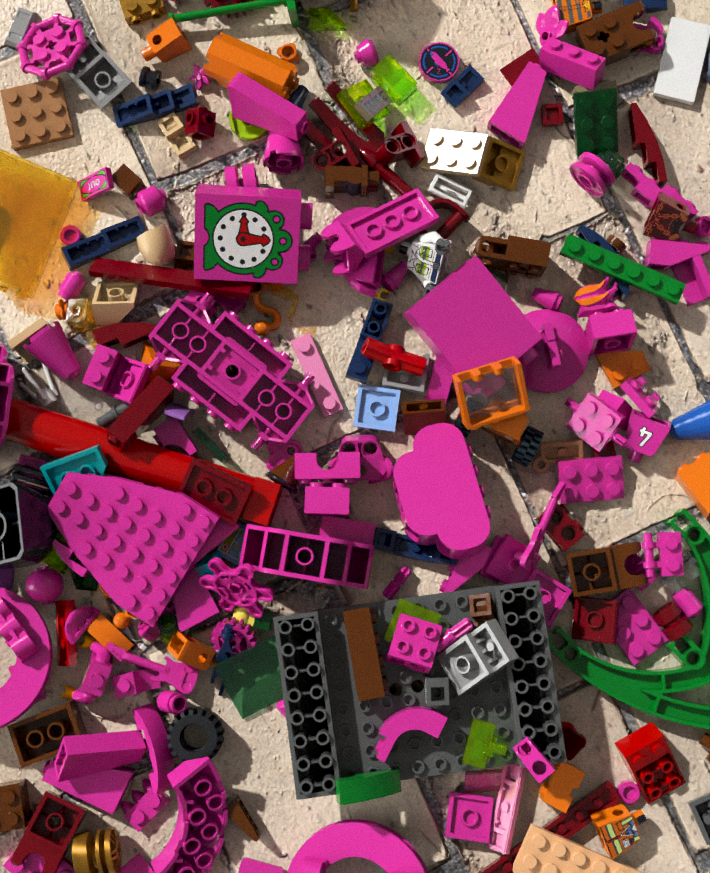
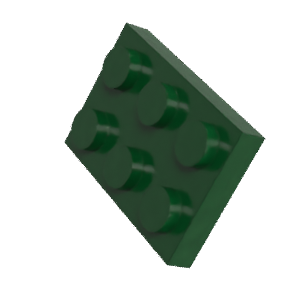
M617 88L574 92L576 156L580 157L583 152H589L594 155L618 152Z

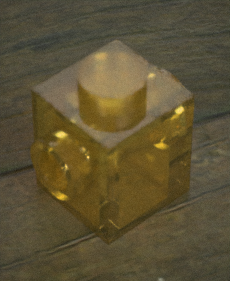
M89 298L68 300L65 322L76 332L82 333L86 330H94L95 321L91 305L92 301Z

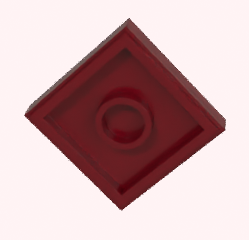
M584 596L575 597L571 639L616 644L620 601Z

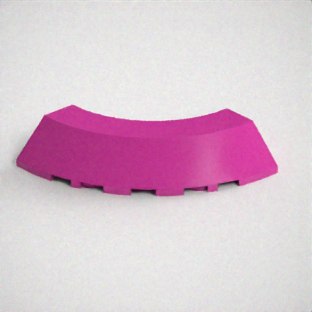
M209 757L184 761L167 775L177 794L178 818L169 842L159 855L151 861L155 873H207L213 868L212 863L217 853L221 851L224 842L225 826H227L228 822L227 797L216 767Z

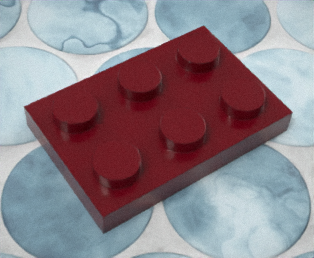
M194 457L178 492L185 493L221 516V520L235 526L254 485Z

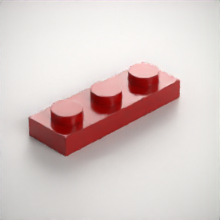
M74 600L55 601L58 666L77 665L78 657L76 643H69L64 630L67 617L76 609Z

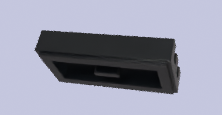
M14 464V472L11 476L13 478L10 482L23 485L49 497L53 495L46 481L19 474L22 471L45 478L41 470L21 464ZM18 479L24 480V481H27V482H31V483H34V484H37V485H41V486H44V487H48L49 489H45V488L38 487V486H35V485H32V484H28V483H25V482H21V481H18Z

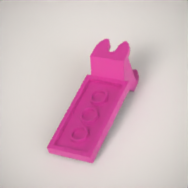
M416 188L344 225L337 220L326 226L321 232V239L332 238L333 244L325 252L324 262L341 260V263L336 265L332 272L336 276L347 275L358 269L363 256L367 259L439 223L440 217L420 190Z

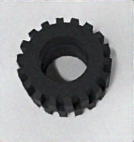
M191 707L174 718L168 728L167 739H169V743L167 745L168 748L172 749L171 754L173 757L175 755L178 757L179 762L182 763V761L203 757L211 759L218 753L224 742L223 734L225 731L222 728L221 719L218 720L215 712L211 713L208 708ZM189 724H200L206 729L208 742L205 746L195 748L186 742L184 731Z

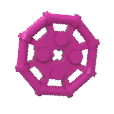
M55 13L53 17L36 24L33 22L22 42L17 44L16 49L20 55V68L24 73H31L42 77L43 80H50L52 76L69 69L72 71L82 52L88 48V42L83 31L84 24L80 19L74 20L62 16L61 13ZM63 25L68 26L70 28L68 30H64ZM54 26L53 28L42 32V30ZM28 54H33L34 58L29 60Z

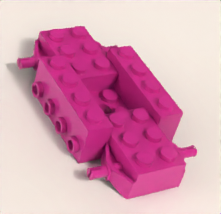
M208 292L197 302L178 298L148 335L156 352V357L148 367L152 368L155 372L164 361L182 364L171 377L172 381H174L172 385L182 393L184 390L191 395L189 399L198 406L201 404L205 405L208 408L206 412L216 420L218 417L225 421L224 426L233 433L235 430L240 432L252 417L259 434L250 446L252 448L256 446V451L267 440L287 443L315 407L307 390L315 377L312 375L309 378L311 373L307 372L306 376L299 383L282 380L283 376L293 365L290 362L292 358L283 351L278 353L273 349L275 345L267 338L263 340L256 335L258 332L249 324L245 327L239 322L241 318L234 312L230 311L228 313L224 311L212 325L205 309L214 297ZM234 365L238 368L239 372L236 377L231 378L226 374L228 366Z

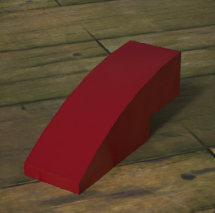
M139 322L117 323L94 329L92 332L97 344L110 347L120 342L121 346L126 349L143 342V340H148V335L156 325Z

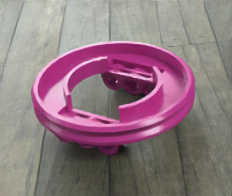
M0 587V633L4 637L5 643L17 656L16 665L11 677L0 688V728H3L23 716L42 694L52 668L53 648L47 625L35 607L18 594Z
M360 819L338 821L318 830L297 851L287 872L326 873V869L340 859L362 857L377 863L387 873H428L418 852L403 836L380 823Z

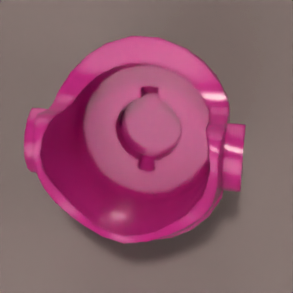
M49 566L39 567L37 571L28 576L25 590L33 601L42 602V605L55 603L54 600L58 599L64 590V581L61 574L55 569L49 568Z

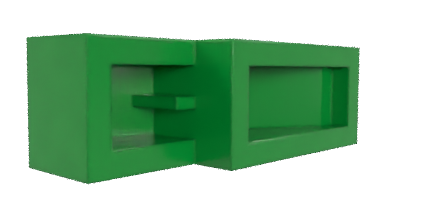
M399 768L360 773L351 777L335 779L336 799L339 805L369 801L402 792Z

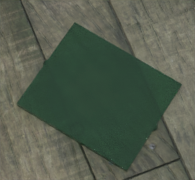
M275 636L214 665L227 690L226 693L230 695L242 719L283 699Z

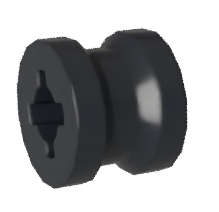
M144 66L139 76V86H148L151 90L157 91L161 83L162 72L159 70L153 71L150 67Z

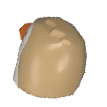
M168 224L150 229L136 238L142 256L150 264L166 266L170 264L175 256L177 246L174 245Z

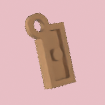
M577 438L540 442V456L533 459V469L538 473H543L548 470L550 464H556L557 461L582 459L583 440ZM544 461L545 464L543 467H537V463Z

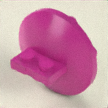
M542 309L526 314L525 317L542 336V339L533 346L538 355L522 368L526 388L539 393H555L568 388L580 378L588 363L589 349L585 332L572 317L560 311Z

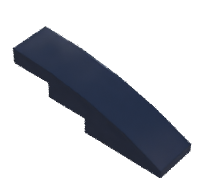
M190 83L175 90L168 88L154 95L147 93L112 109L117 127L123 128L160 119L173 112L178 113L200 105L195 85Z

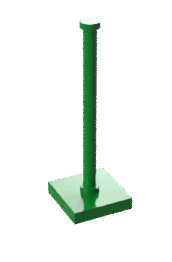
M257 0L179 14L168 13L169 19L172 17L178 23L284 5L288 9L292 28L300 27L297 0Z

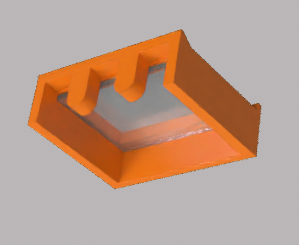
M515 356L451 375L462 423L467 430H477L482 428L483 425L500 423L503 419L519 417L525 412L530 411L522 365Z

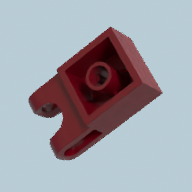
M50 790L45 791L11 858V864L15 866L22 865L31 853H39L45 862L42 873H56L89 809ZM59 816L61 825L59 824L55 827V822L52 818Z

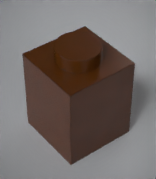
M124 163L112 175L114 186L131 201L137 198V193L145 187L142 179Z

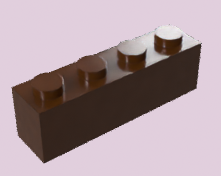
M369 606L344 610L343 616L358 701L385 697L384 691L388 690L387 678L381 676L380 670L385 668L383 656L378 655L376 646H381L378 632L374 633L372 625L376 624L375 611H370Z

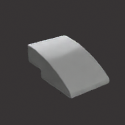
M90 37L87 40L88 48L82 52L74 65V69L64 72L102 110L130 86L132 81Z
M496 619L486 621L473 632L464 635L436 656L458 695H462L519 658Z

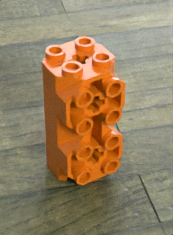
M220 32L219 36L214 37L206 54L209 63H204L203 67L206 76L215 79L219 86L228 89L227 85L236 74L240 72L286 100L290 98L289 95L292 89L295 90L300 80L297 77L298 69L296 65L223 32Z

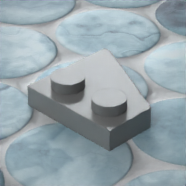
M423 354L422 356L427 358V363L421 377L401 370L394 372L385 369L381 387L423 394L430 354Z

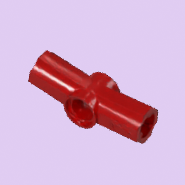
M370 337L366 339L361 350L362 356L382 363V367L394 372L401 370L421 377L427 363V358L406 352L405 348L400 345H387Z

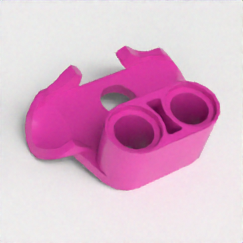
M349 435L341 440L339 452H360V464L367 468V472L364 475H360V479H356V481L369 480V484H374L393 477V464L389 458L383 456L378 437L374 435ZM351 443L355 446V449L347 451L344 445ZM374 443L377 447L370 451L365 448V445ZM338 456L330 461L327 470L337 465ZM334 480L335 482L343 483V480Z

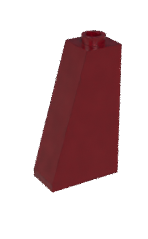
M157 375L107 429L108 442L113 447H120L124 451L173 402L175 387Z

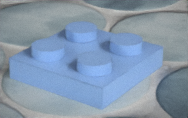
M359 384L353 427L395 433L401 390Z

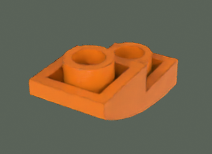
M101 613L86 629L106 648L107 644L112 642L115 646L126 649V652H128L134 645Z

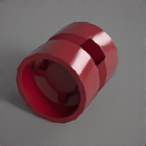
M674 600L663 605L652 615L658 626L664 627L663 632L670 642L681 638L693 628V624L687 616L681 615L682 610Z

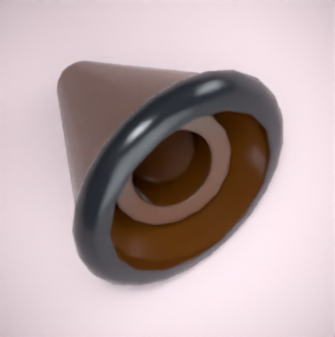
M292 456L271 471L266 472V477L275 483L281 484L293 493L298 491L297 481L295 480V456Z

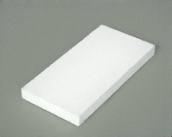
M671 17L652 96L693 105L709 41L710 25Z

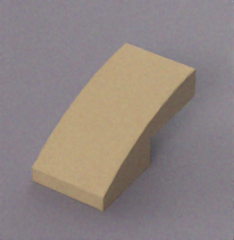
M175 112L157 122L180 160L198 150L191 137L185 135V127Z

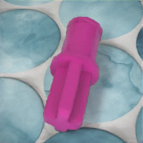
M464 618L451 629L447 628V631L440 636L437 652L440 654L444 649L472 630L473 624L468 618Z

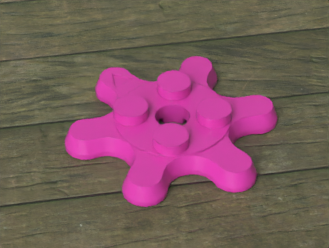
M218 557L211 559L208 562V567L215 576L205 574L198 581L203 588L214 590L221 596V600L218 603L220 608L230 612L234 609V606H241L253 617H262L264 607L258 600L271 602L274 599V590L255 582L253 579L254 567L251 564L245 563L240 567H236V569H232Z

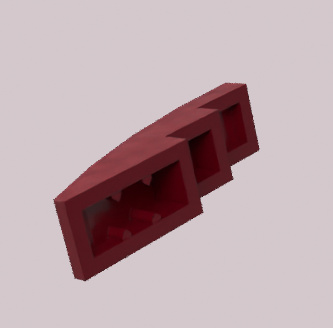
M632 103L627 111L632 149H641L643 169L652 168L653 180L661 188L668 180L657 139L637 103Z

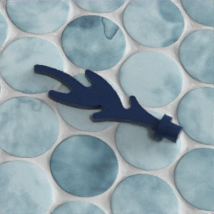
M226 624L221 631V637L224 638L219 652L212 659L213 663L219 660L211 676V684L214 683L217 676L221 678L219 696L222 695L225 687V671H228L231 677L234 675L233 662L226 653L228 651L230 654H234L230 639L234 638L235 632L231 624Z

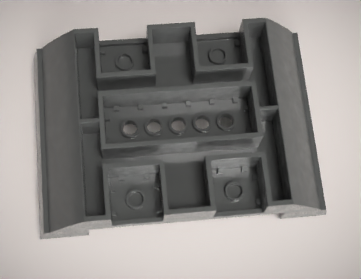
M539 580L467 588L465 590L401 597L379 602L343 607L337 606L273 617L297 800L336 795L335 779L374 771L399 768L400 780L513 764H519L522 768H526L513 749L526 736L537 745L552 764L567 762ZM491 593L496 620L519 658L462 695H458L449 680V705H444V709L437 710L448 717L438 739L421 730H409L402 733L396 739L385 762L377 759L375 747L380 738L383 740L385 736L379 734V729L384 721L393 713L411 706L431 708V706L426 705L425 676H447L436 657L439 655L437 650L428 675L385 661L399 615L403 613L441 625L442 635L447 631V628L451 629L464 618H468L473 624V618L470 617L469 595ZM369 606L370 611H375L376 624L372 625L374 633L378 632L381 646H376L378 655L383 656L385 668L380 670L381 676L387 678L388 690L384 691L385 697L358 701L343 611ZM473 625V629L470 630L468 633H471V632L474 631V625ZM421 680L424 683L423 690L414 692L411 688L412 682ZM393 683H399L402 686V692L399 695L390 693L389 688ZM435 688L432 693L434 696H439L441 690Z

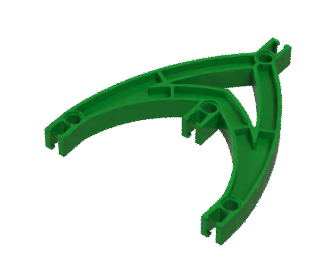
M682 508L674 513L675 517L673 519H668L664 524L671 532H681V542L688 551L698 576L702 604L704 606L702 631L698 646L687 634L680 638L686 645V648L681 653L674 647L676 644L674 641H667L663 644L681 665L665 669H634L614 665L582 650L559 626H556L551 632L559 634L565 643L557 649L550 642L552 640L551 636L548 637L550 650L564 665L594 687L615 699L669 721L710 729V705L663 695V693L690 690L710 683V536L685 508ZM679 515L687 524L683 530L675 524L677 521L675 517ZM691 530H694L697 534L695 541L689 538ZM572 648L574 656L567 660L564 653L566 649ZM694 653L696 655V660L694 663L690 664L688 662V656L689 654Z

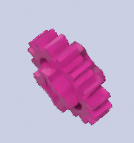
M235 617L231 621L225 618L223 622H218L211 633L213 637L210 642L215 643L212 649L220 650L224 638L221 637V631L226 624H231L235 632L234 638L230 639L234 654H230L228 651L226 653L230 656L233 663H236L238 659L243 663L246 658H251L257 648L258 638L254 637L256 631H250L251 624L245 626L244 619L237 622Z

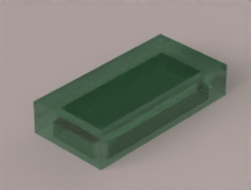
M197 427L192 432L221 463L225 464L230 459L201 428Z

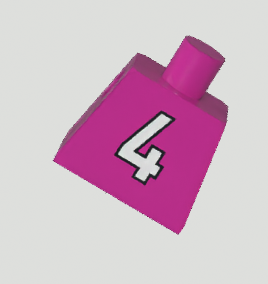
M632 409L625 438L628 441L624 445L626 448L631 449L628 459L632 462L640 463L643 454L653 457L668 434L671 423L654 416L648 419L643 412Z

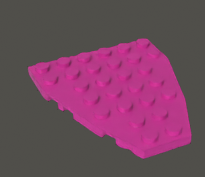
M71 471L66 473L47 506L50 517L70 549L73 550V553L113 601L152 627L156 625L221 517L182 492H173L162 487H153L118 476L81 474L80 472Z

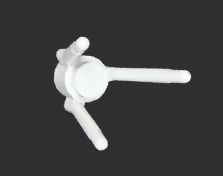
M42 363L50 390L47 387L41 389L27 369L23 367L22 371L37 391L36 395L23 382H20L19 385L36 401L38 406L49 408L58 401L56 396L59 393L55 389L48 367Z

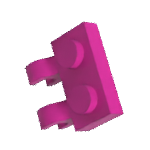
M642 375L637 380L629 377L620 387L649 419L658 411L657 401L661 396L656 391L651 396H647L642 390L643 385L647 382Z

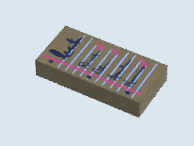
M377 86L358 101L354 108L368 123L389 106L393 100L380 86Z

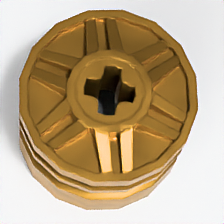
M108 827L106 831L99 829L96 833V838L92 831L80 832L74 835L72 859L75 873H98V871L100 873H120L122 850L115 827Z

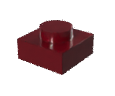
M562 103L542 104L540 107L542 127L563 126Z

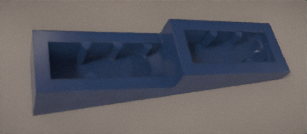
M136 216L101 229L99 234L61 247V252L69 270L72 271L94 261L96 257L100 258L137 241L136 238L146 232L140 217Z

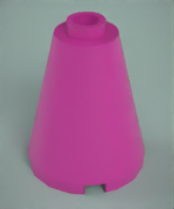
M269 131L263 157V166H267L271 173L291 174V170H301L304 167L305 159L299 140L296 141Z
M54 321L53 323L56 326L51 328L47 325L29 339L31 342L29 346L25 343L23 347L60 378L72 381L80 374L78 370L81 366L60 323Z

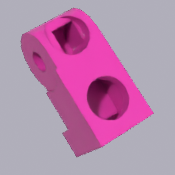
M528 736L513 747L516 754L522 760L521 762L538 783H541L556 770L552 762L546 758Z

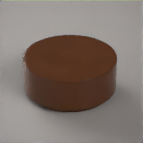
M612 234L606 239L615 252L619 254L627 248L618 237Z

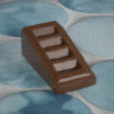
M237 795L227 806L228 817L253 841L257 842L261 833L242 800Z

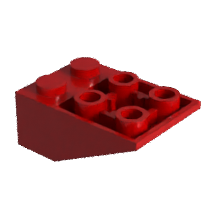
M653 722L615 742L622 760L648 804L686 783L664 735Z

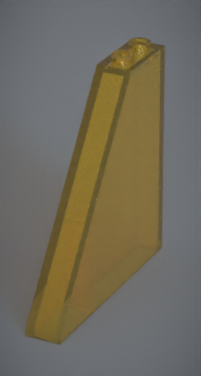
M0 149V291L6 293L9 290L14 292V296L25 301L27 298L33 300L79 188V182Z

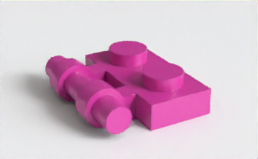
M681 532L657 533L656 542L652 540V533H643L644 542H642V549L645 552L643 568H646V577H655V568L660 569V576L684 575ZM653 548H658L659 561H654Z

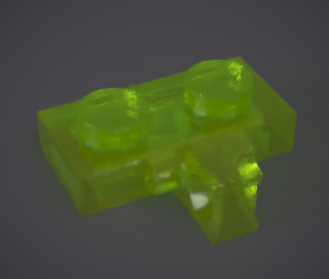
M473 718L462 763L485 769L487 757H493V753L506 755L507 746L496 742L497 737L493 736L495 723Z

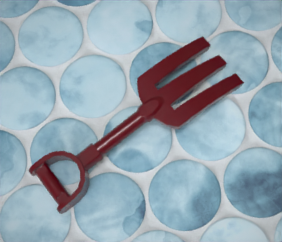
M331 81L324 88L325 91L368 141L365 142L353 132L319 97H315L309 104L310 108L332 134V129L337 126L343 129L362 163L361 165H368L370 171H379V176L401 196L414 190L387 165L381 164L377 160L376 151L384 142V132L371 120L367 123L354 108L355 103L335 81ZM307 118L309 128L304 135L320 151L332 144ZM337 147V155L343 156L344 153ZM347 159L337 166H351ZM439 198L428 201L434 210L440 208L448 209L454 213L436 231L444 239H447L463 222L467 223L470 220L467 212L450 199ZM423 230L420 232V235L428 232Z

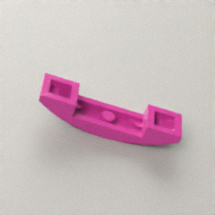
M149 703L132 710L137 730L144 731L154 771L149 773L153 794L158 795L173 788L167 775L174 770V760L171 754L172 749L168 748L167 745L169 739H167V731L153 704Z

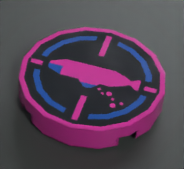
M436 42L423 49L418 63L419 71L426 80L431 83L442 84L454 78L458 72L460 62L459 56L452 46L447 43Z

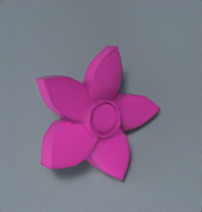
M196 64L193 65L194 74L189 79L197 81L198 90H201L203 83L207 84L211 83V81L205 75L203 68Z

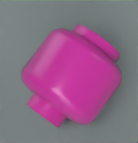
M152 185L137 193L135 204L142 215L145 214L151 217L165 209L167 196L163 189L159 190L156 186Z

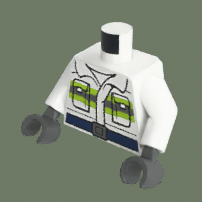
M436 231L419 235L412 244L403 241L399 249V253L409 256L407 268L422 282L425 288L424 295L436 287L435 284L443 277L452 241L442 238Z

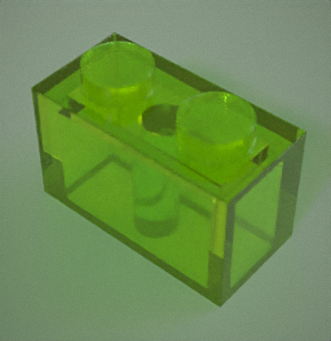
M390 54L371 69V82L375 87L380 86L392 100L391 103L395 102L398 107L417 91L418 83Z

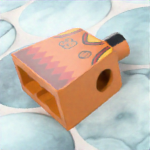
M176 629L167 646L168 651L178 661L206 671L208 666L215 668L219 660L214 663L212 662L213 657L216 655L215 650L207 643L184 632H180L178 629Z

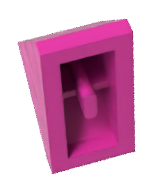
M602 390L598 397L625 416L619 428L626 431L633 408L625 399Z

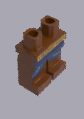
M361 165V168L356 166H325V199H334V193H348L351 196L360 194V197H367V192H378L379 171H368V165Z

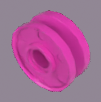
M583 152L578 158L579 162H574L570 166V174L586 192L596 197H602L607 191L606 188L611 187L615 183V175L599 157L589 152Z

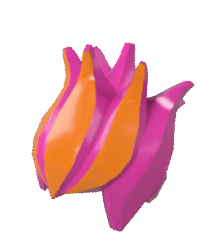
M607 276L599 284H589L581 287L573 298L580 305L577 317H589V315L596 312L608 313L619 309L617 304L614 303L621 296L619 294L614 295L618 290L617 282L607 289L609 277Z

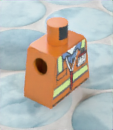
M623 804L590 815L602 847L611 859L616 858L640 840L641 837L637 826L647 821L641 809L630 813Z

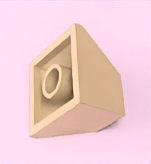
M125 281L98 282L91 304L95 326L119 323L135 307L140 284Z

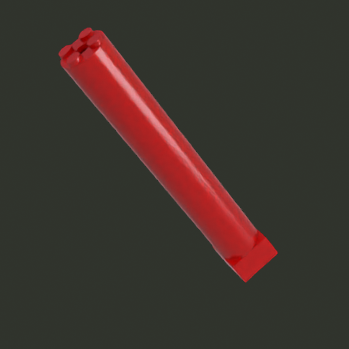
M17 398L11 400L8 427L4 440L59 458L100 444L109 463L105 473L177 492L194 458L193 456L138 438L123 451L120 447L115 448L108 442V428ZM199 459L254 485L240 517L271 527L284 488L281 484Z

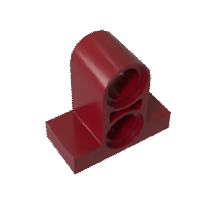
M407 121L400 122L391 133L392 137L387 138L376 151L377 160L384 165L406 159L410 168H414L426 157Z
M340 126L332 129L337 141L318 151L313 157V165L321 171H325V167H321L318 160L323 155L328 157V164L326 166H337L347 159L351 166L357 167L362 164ZM341 144L345 145L346 153L343 156H338L336 153L337 147Z

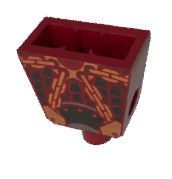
M659 191L644 224L643 235L677 241L682 231L694 234L698 222L688 219L689 207Z

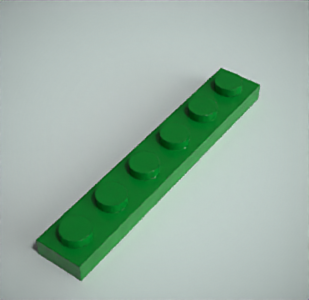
M572 234L567 235L559 255L675 305L678 304L686 286L683 282Z

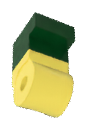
M235 606L232 618L235 617L237 622L244 619V624L246 625L251 624L253 627L270 631L275 611L264 609L263 616L256 618L250 615L245 608Z

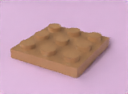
M61 77L0 90L14 151L75 137Z

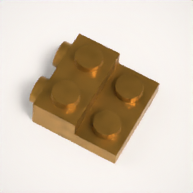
M119 0L128 26L140 25L143 21L159 19L162 15L167 14L163 0Z
M489 136L490 141L480 176H472V179L488 186L496 185L509 192L515 191L526 152Z

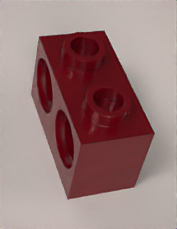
M557 503L554 512L559 515V520L556 524L550 521L545 533L561 552H566L585 535L582 532V525L577 520L573 521L568 516L569 510L562 503ZM545 511L534 519L538 524ZM566 528L571 529L573 532V537L570 540H566L563 536V531Z

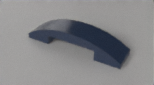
M581 225L575 232L579 238L616 253L612 246L594 230ZM614 279L610 285L612 287L617 282L618 290L615 293L621 295L619 299L623 301L629 295V284Z
M376 527L372 544L375 546V550L423 562L451 566L457 565L458 559L444 556L438 550L436 544L420 545L413 542L408 535Z

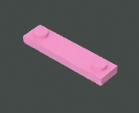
M310 333L292 340L291 344L305 376L309 372L311 373L309 378L312 375L315 377L309 385L324 418L342 411L341 402Z
M519 764L504 766L487 846L503 854H510L527 768H522Z

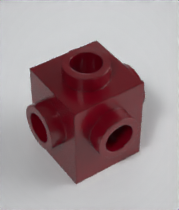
M197 106L195 109L187 111L185 135L199 141L213 138L216 127V113L209 111L204 106Z

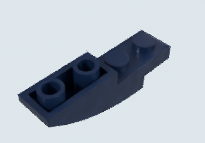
M373 298L345 378L366 384L374 360L361 355L362 347L368 337L381 342L393 304Z

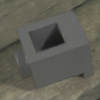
M425 676L426 705L431 706L433 710L444 709V705H449L448 676ZM435 688L441 690L439 696L433 695L432 692Z

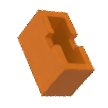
M568 762L553 764L556 770L549 775L547 781L542 782L538 793H540L539 797L543 802L566 813L574 798L570 794L573 788H579L586 773Z

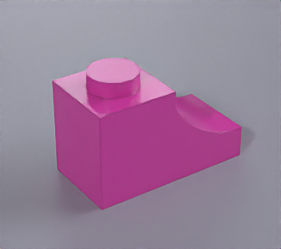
M169 418L153 429L156 434L153 437L158 445H163L166 448H183L193 457L200 453L179 420Z
M144 668L112 676L115 699L163 687L162 682H155L150 679L151 676H158L159 673Z

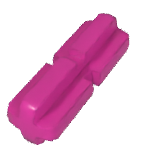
M403 566L382 594L386 598L392 599L399 591L400 585H403L410 577L412 571Z

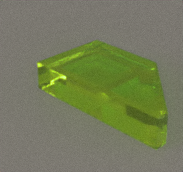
M309 8V31H346V24L330 8Z

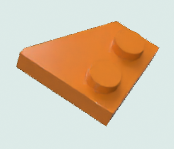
M617 351L595 355L612 389L621 386L629 377L634 379L651 370L642 351Z

